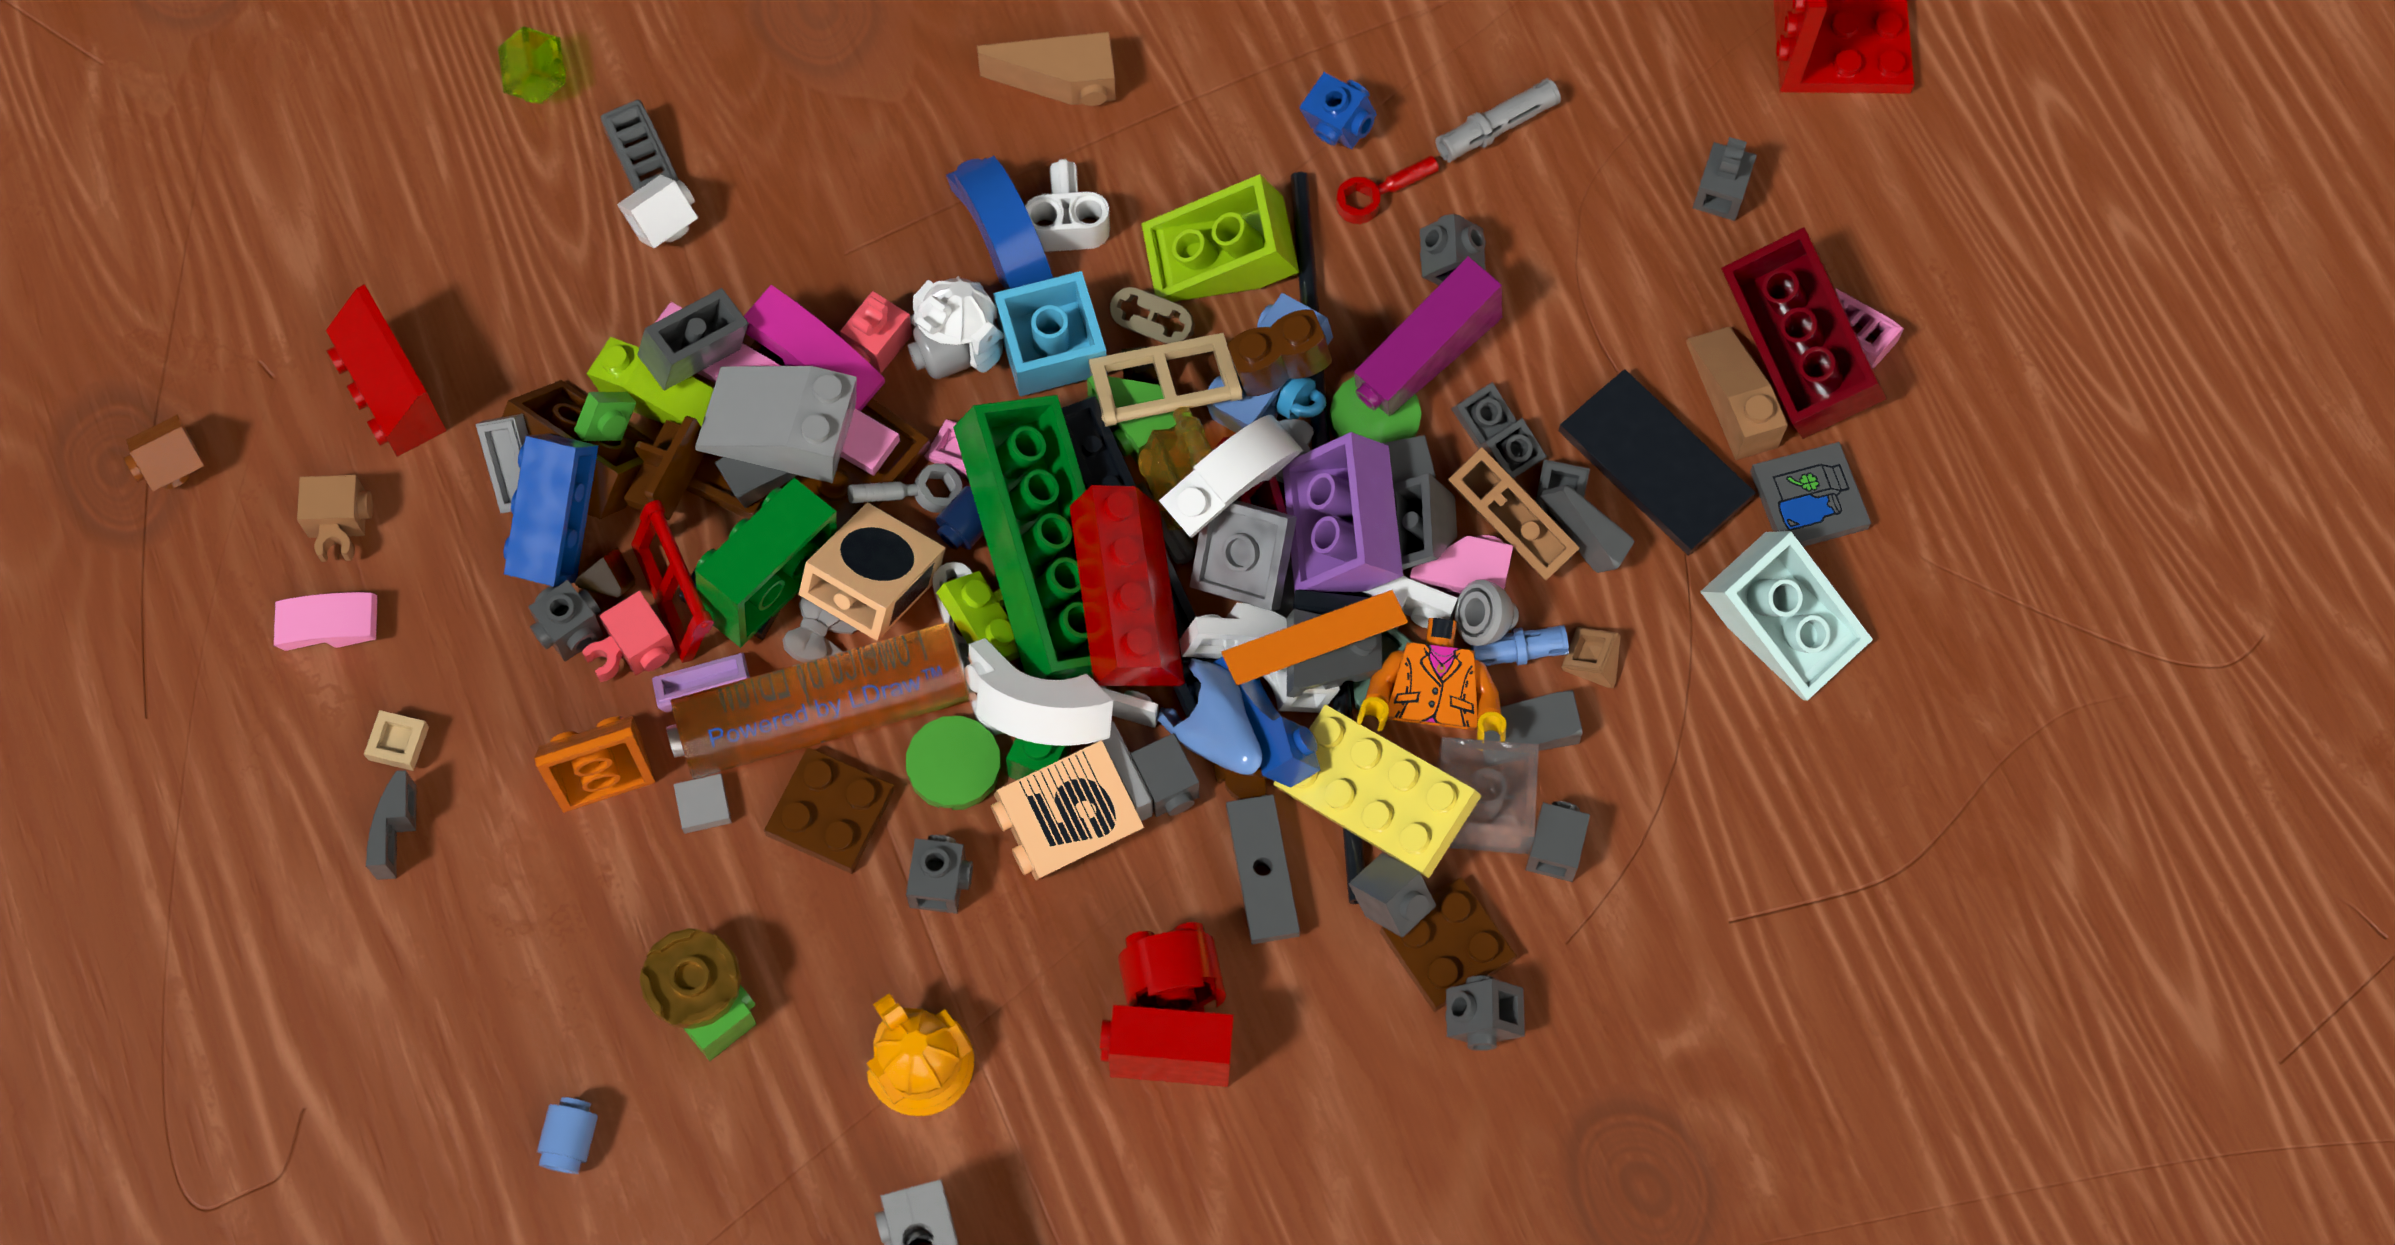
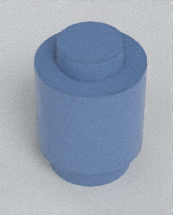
M561 1097L559 1105L550 1104L548 1106L537 1152L541 1154L539 1166L563 1173H579L581 1163L587 1162L598 1115L589 1112L590 1103L574 1098Z

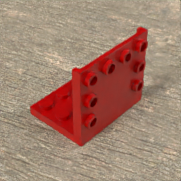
M1774 0L1776 60L1778 61L1780 92L1911 94L1914 87L1907 0Z

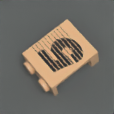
M1102 740L998 789L994 793L997 802L991 805L994 816L1002 831L1010 828L1018 843L1017 847L1012 848V852L1020 870L1024 875L1031 872L1035 881L1144 828Z

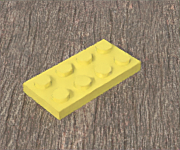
M1325 704L1309 728L1317 741L1318 749L1316 756L1321 770L1291 788L1276 781L1274 785L1282 792L1429 878L1478 803L1481 795L1470 786L1363 725H1358L1354 720Z

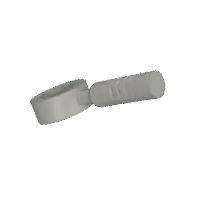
M935 463L924 468L917 476L914 484H904L898 481L849 485L848 499L850 503L902 500L906 496H915L916 501L922 508L930 512L941 513L962 490V481L953 468L945 464ZM927 479H942L950 491L948 498L934 497L925 484Z

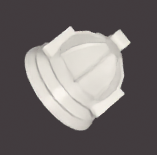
M959 276L935 283L927 280L913 296V311L915 312L910 316L911 323L914 326L918 325V328L926 337L936 342L951 345L969 343L970 365L982 373L991 369L1001 357L1003 351L1002 338L1004 335L995 323V318H997L996 305L984 291L983 286L979 282H973Z

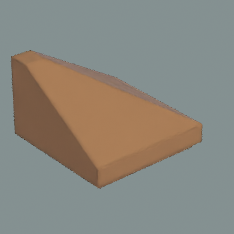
M1577 627L1568 649L1569 654L1565 656L1561 668L1565 672L1596 684L1614 688L1617 678L1621 636L1616 632Z

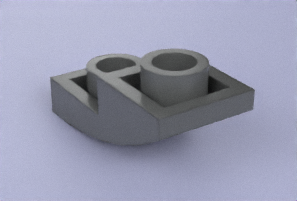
M1493 382L1451 408L1479 449L1483 447L1513 479L1547 457L1523 418L1516 420Z

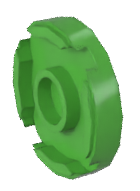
M1355 376L1345 381L1333 396L1329 419L1332 433L1336 439L1353 432L1374 441L1385 443L1412 438L1418 433L1422 413L1416 394L1391 416H1388L1379 407L1375 411L1371 410L1358 398L1355 393L1357 390Z
M943 716L926 723L913 736L906 752V772L914 792L927 804L937 808L965 810L981 803L995 789L1001 771L1000 749L993 734L979 721L964 716Z

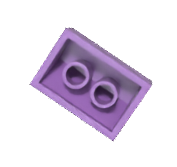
M1350 432L1294 458L1282 469L1287 514L1297 517L1291 546L1294 591L1295 589L1323 593L1369 591L1403 576L1388 445Z

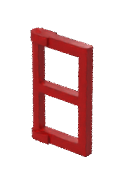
M654 500L644 506L639 517L641 522L631 546L681 662L684 663L693 661L705 634L710 632L714 621L710 612L705 610L664 516L665 509L662 502ZM655 533H657L670 563L663 579L649 549ZM678 585L693 616L686 632L672 602Z

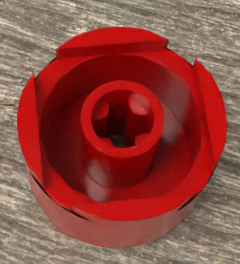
M1187 922L1177 926L1174 931L1155 935L1151 931H1139L1125 938L1126 948L1119 954L1118 963L1127 1006L1205 1012L1204 1005L1215 1000L1216 1008L1225 1001L1226 993L1215 941L1211 935L1204 932L1202 923Z

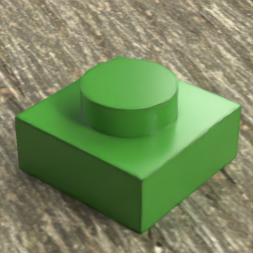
M589 392L574 431L583 441H621L637 402L628 392Z

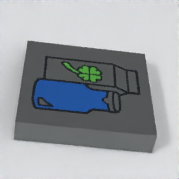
M1840 442L1752 465L1750 473L1773 532L1791 531L1800 544L1805 547L1869 529L1871 521Z

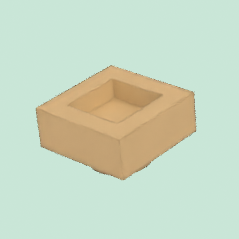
M379 710L364 755L369 761L414 771L429 726L423 720Z

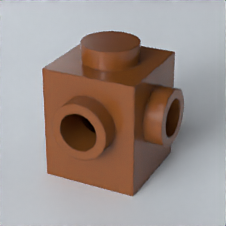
M178 414L126 439L130 455L124 457V460L135 480L139 482L145 479L152 492L161 487L164 490L178 487L189 479V473L204 467L201 455Z

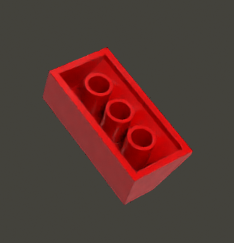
M1091 485L1070 505L1093 681L1099 686H1182L1185 680L1159 505L1136 486Z

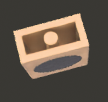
M867 502L806 561L799 595L878 641L933 585L934 573L942 564L946 547Z

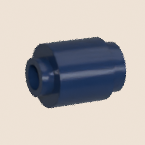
M965 486L936 517V522L940 526L936 531L938 536L954 550H957L960 546L970 550L984 535L971 487Z

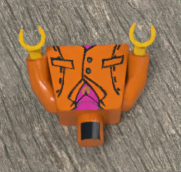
M1441 618L1428 619L1426 644L1407 643L1404 650L1391 652L1382 663V669L1371 677L1366 698L1362 702L1357 716V724L1360 726L1365 716L1371 715L1376 717L1380 722L1377 731L1384 729L1387 720L1472 731L1477 728V741L1480 744H1484V733L1490 730L1497 732L1500 735V743H1504L1507 725L1505 718L1501 715L1499 692L1486 665L1474 659V651L1454 648L1457 621Z

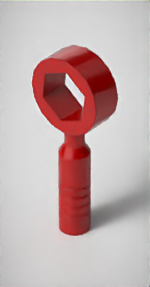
M1430 155L1415 164L1387 176L1385 181L1378 185L1365 177H1352L1345 180L1337 190L1336 209L1338 214L1345 221L1352 224H1363L1371 221L1379 211L1381 195L1387 192H1397L1416 181L1438 172L1437 161ZM1357 191L1369 196L1371 203L1360 210L1347 205L1345 198Z

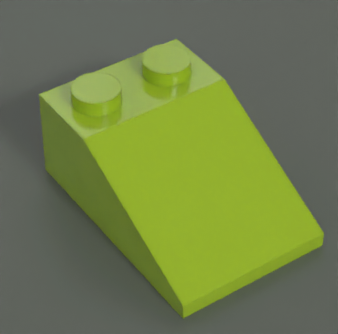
M1261 174L1142 223L1155 295L1171 302L1260 289L1299 273L1284 198Z

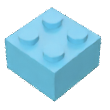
M1082 271L993 293L994 304L997 308L996 319L999 330L1004 335L1002 340L1019 397L1087 380V378L1092 376L1089 359L1107 356Z

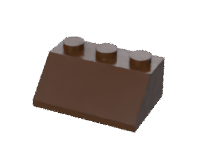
M562 380L508 400L502 417L523 414L529 435L553 434L599 445L587 515L602 519L628 506L624 497L643 464V460L634 447L638 441L653 445V440L628 424L621 441H583L574 429L587 396Z

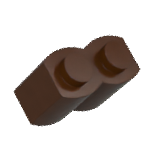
M1311 309L1298 310L1286 314L1271 327H1257L1246 330L1235 336L1227 344L1246 396L1268 394L1284 385L1289 378L1301 379L1310 377L1324 370L1332 362L1325 335L1314 310Z

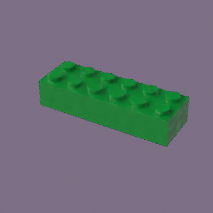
M1058 395L973 405L953 428L1024 672L1029 676L1046 680H1065L1087 674L1093 679L1070 505L1086 489Z

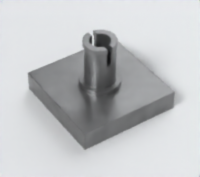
M1235 500L1199 531L1189 587L1270 611L1280 609L1297 517Z

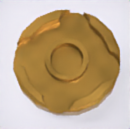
M687 928L669 933L652 946L647 954L648 958L644 962L643 968H641L639 980L645 1002L657 1018L673 1027L695 1029L710 1025L728 1013L739 994L741 973L736 955L725 940L715 934L702 932L699 929Z

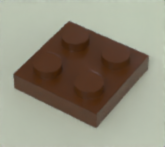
M807 747L764 832L767 837L853 874L895 791L894 785Z
M1462 877L1432 895L1436 907L1404 937H1400L1383 926L1380 930V934L1434 1012L1446 1005L1447 988L1465 985L1466 979L1472 976L1491 977L1513 963L1517 957Z

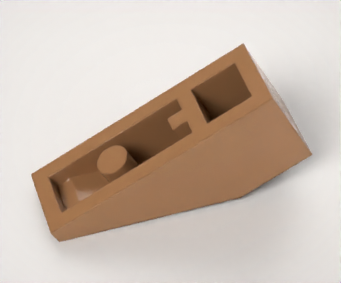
M1109 32L977 46L981 77L1070 105L1084 104L1087 106H1097L1106 101H1115V76Z
M1730 326L1688 338L1686 344L1735 461L1778 448L1788 424L1771 384Z
M1483 447L1478 449L1447 479L1461 496L1510 545H1513V548L1545 581L1580 549Z

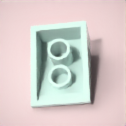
M1791 531L1765 532L1700 591L1724 624L1802 700L1808 701L1873 640Z

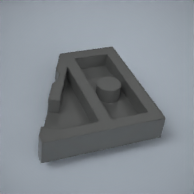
M1293 609L1287 617V627L1321 616V614ZM1382 633L1287 667V696L1294 698L1301 696L1305 690L1323 686L1326 690L1341 686L1345 681L1359 682L1371 679L1377 671L1382 669Z

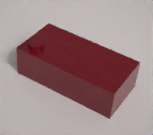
M1805 227L1721 268L1788 416L1802 439L1887 399L1822 259Z

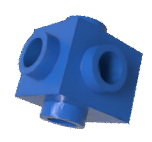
M1325 72L1299 107L1309 126L1314 129L1313 132L1317 137L1329 145L1335 146L1339 142L1351 150L1360 138H1364L1370 132L1374 118L1377 115L1368 98L1370 93L1362 85L1353 80H1348L1347 83H1344Z

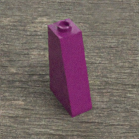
M1468 256L1354 371L1357 388L1355 393L1358 398L1371 410L1375 411L1379 407L1388 416H1391L1502 318V284Z

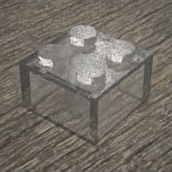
M1442 737L1437 756V768L1475 789L1481 795L1478 803L1449 848L1529 854L1535 836L1539 745Z

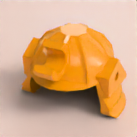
M890 993L875 1002L873 1006L883 1021L878 1025L873 1041L874 1058L866 1063L869 1068L867 1071L868 1084L875 1095L890 1109L909 1116L932 1115L953 1105L966 1091L974 1070L973 1048L960 1024L945 1009L937 1015L918 1008L902 1009Z

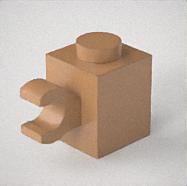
M357 475L300 477L297 521L308 538H317L314 549L321 562H327L328 549L332 545L340 544L342 545L341 554L345 561H351L355 549L348 536H365V519H371L373 514L371 492L365 491Z

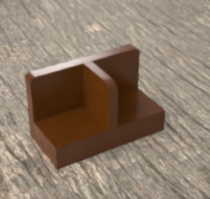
M686 416L681 425L666 420L653 445L641 441L636 443L634 449L643 460V464L624 497V500L630 507L642 511L647 503L660 500L665 509L664 516L666 520H670L705 455V452L696 451L695 449L701 430V425L696 418Z

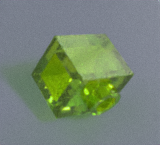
M523 26L498 47L503 93L522 98L527 102L541 104L566 84V69L563 64L561 40L559 37Z

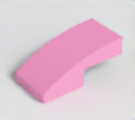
M366 592L331 593L275 601L274 646L288 651L324 642L339 648L376 640L377 595Z

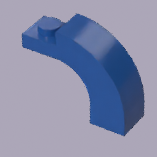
M995 156L982 160H967L961 163L956 171L946 174L952 192L967 207L976 222L989 251L998 280L1006 290L1053 278L1045 252L1022 199L1007 172Z

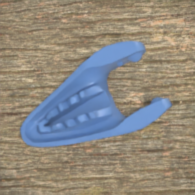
M1192 658L1188 667L1201 682L1198 704L1191 715L1184 721L1178 716L1175 709L1161 707L1157 715L1158 721L1170 734H1175L1180 744L1201 757L1239 774L1251 775L1255 773L1261 765L1262 752L1247 718L1239 686H1236L1231 673L1223 667Z

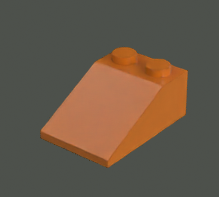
M621 716L610 717L599 722L596 728L581 733L575 731L560 733L554 736L550 743L539 746L534 757L540 774L563 813L655 783L642 737L633 716L627 718Z

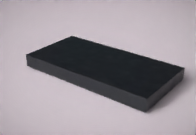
M1626 369L1621 371L1559 426L1558 431L1688 556L1745 507L1755 496L1756 492Z

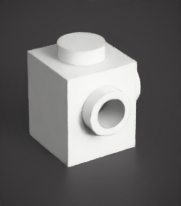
M659 175L617 204L639 240L653 248L664 241L672 242L679 239L688 232V225L698 218L690 206L695 200L686 185L681 180L675 182V180L663 175Z

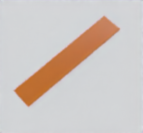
M1393 590L1229 648L1221 651L1237 686L1407 624L1408 621Z

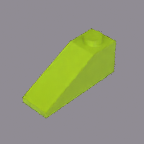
M613 337L608 339L586 373L599 392H628L637 402L633 410L634 413L664 424L666 420L681 425L684 418L690 416L696 418L702 427L714 388L691 376L664 391L639 358V347Z

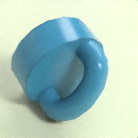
M1309 377L1301 379L1289 378L1279 392L1276 400V409L1279 414L1290 420L1298 419L1299 417H1314L1320 414L1326 407V398L1315 389L1316 383ZM1311 400L1315 402L1313 405L1309 406Z

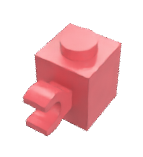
M874 291L870 293L840 330L841 338L880 374H882L913 335L910 315Z
M638 591L599 615L609 637L600 642L589 644L584 648L582 654L588 663L597 657L607 658L606 664L595 670L599 681L604 682L617 674L622 657L635 676L643 671L649 672L658 669L668 661L670 654L676 650L669 633L642 593Z

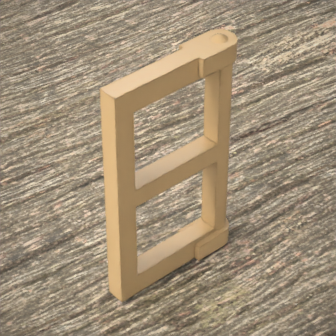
M1224 333L1089 359V367L1105 427L1117 425L1119 422L1228 400L1231 402L1242 400L1243 390L1234 369ZM1213 351L1224 387L1177 396L1166 360ZM1154 363L1164 399L1116 408L1106 372Z

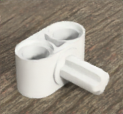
M1060 159L1058 162L1053 163L1050 167L1052 194L1035 196L1025 205L1045 252L1081 250L1101 246L1108 239L1110 232L1109 206L1103 196L1095 192H1078L1077 166L1074 162ZM1087 217L1098 219V221L1091 224L1081 222L1082 219ZM1042 220H1050L1054 222L1053 224L1045 227L1038 226L1036 224L1037 222Z

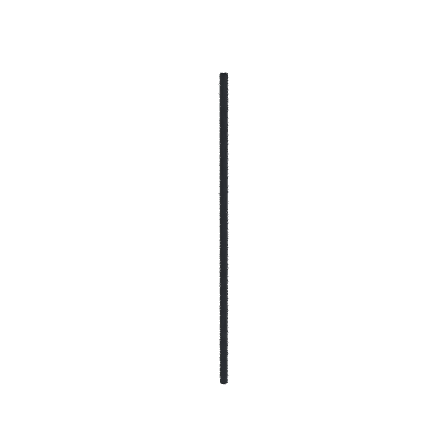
M1295 172L1291 174L1290 179L1299 269L1300 303L1319 313L1308 174L1305 172ZM1324 370L1309 378L1315 381V389L1326 398ZM1327 399L1324 410L1320 414L1310 417V426L1313 427L1314 432L1311 439L1312 450L1330 442ZM1311 400L1309 406L1313 405L1315 402ZM1345 681L1339 686V692L1332 699L1333 709L1353 720L1350 681ZM1343 828L1348 900L1350 904H1359L1348 883L1365 869L1363 839Z

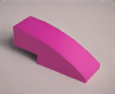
M773 285L768 287L744 315V318L749 323L746 330L747 335L781 357L785 366H814L856 376L855 409L860 412L885 383V378L849 344L809 311Z

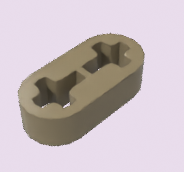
M1132 287L1121 289L1115 293L1111 300V316L1116 323L1128 330L1164 344L1188 340L1194 334V317L1187 309L1177 303ZM1134 296L1139 297L1137 304L1143 309L1150 311L1148 318L1132 315L1130 321L1125 320L1126 312L1121 309V304L1123 301L1131 302ZM1176 312L1180 313L1179 321L1185 324L1184 330L1182 332L1174 331L1171 337H1167L1168 329L1155 322L1158 314L1166 318H1173Z

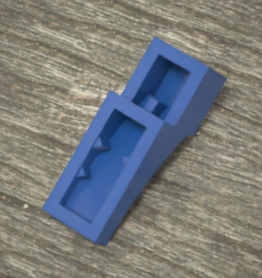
M1223 657L1213 662L1229 671ZM1260 678L1238 685L1242 693L1247 718L1261 748L1262 762L1260 768L1262 775L1291 788L1319 772L1321 769L1316 756L1318 745L1312 732L1307 727L1292 722L1279 714L1267 696Z

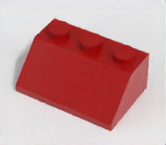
M364 284L356 288L326 329L334 345L326 351L339 374L349 371L354 382L346 387L359 410L367 406L371 410L374 418L367 421V424L379 445L381 446L389 442L398 457L446 432V429L427 391L366 285Z

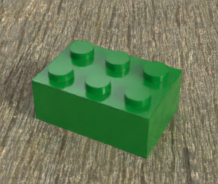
M793 478L783 488L777 487L767 495L763 501L762 508L750 519L743 518L730 532L729 539L717 550L710 549L696 565L697 591L705 610L711 614L714 621L713 626L740 648L757 633L771 616L776 615L799 592L806 561L837 532L836 510L796 478Z

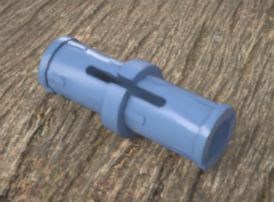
M1565 625L1523 631L1522 627L1513 628L1511 633H1507L1497 642L1484 646L1471 645V650L1474 651V659L1483 662L1486 666L1516 662L1517 666L1527 665V660L1569 654Z

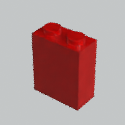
M1113 1005L1112 1020L1102 1019L1100 1035L1101 1061L1109 1062L1110 1077L1228 1087L1234 1015Z

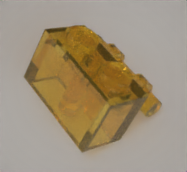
M1180 407L1173 412L1172 416L1176 423L1175 429L1152 430L1138 459L1140 473L1145 477L1154 496V501L1158 504V510L1161 511L1169 530L1184 529L1159 500L1195 470L1193 467L1213 451L1205 436V430L1200 419L1193 417L1188 407Z

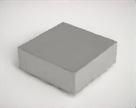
M721 774L674 784L684 834L732 823Z

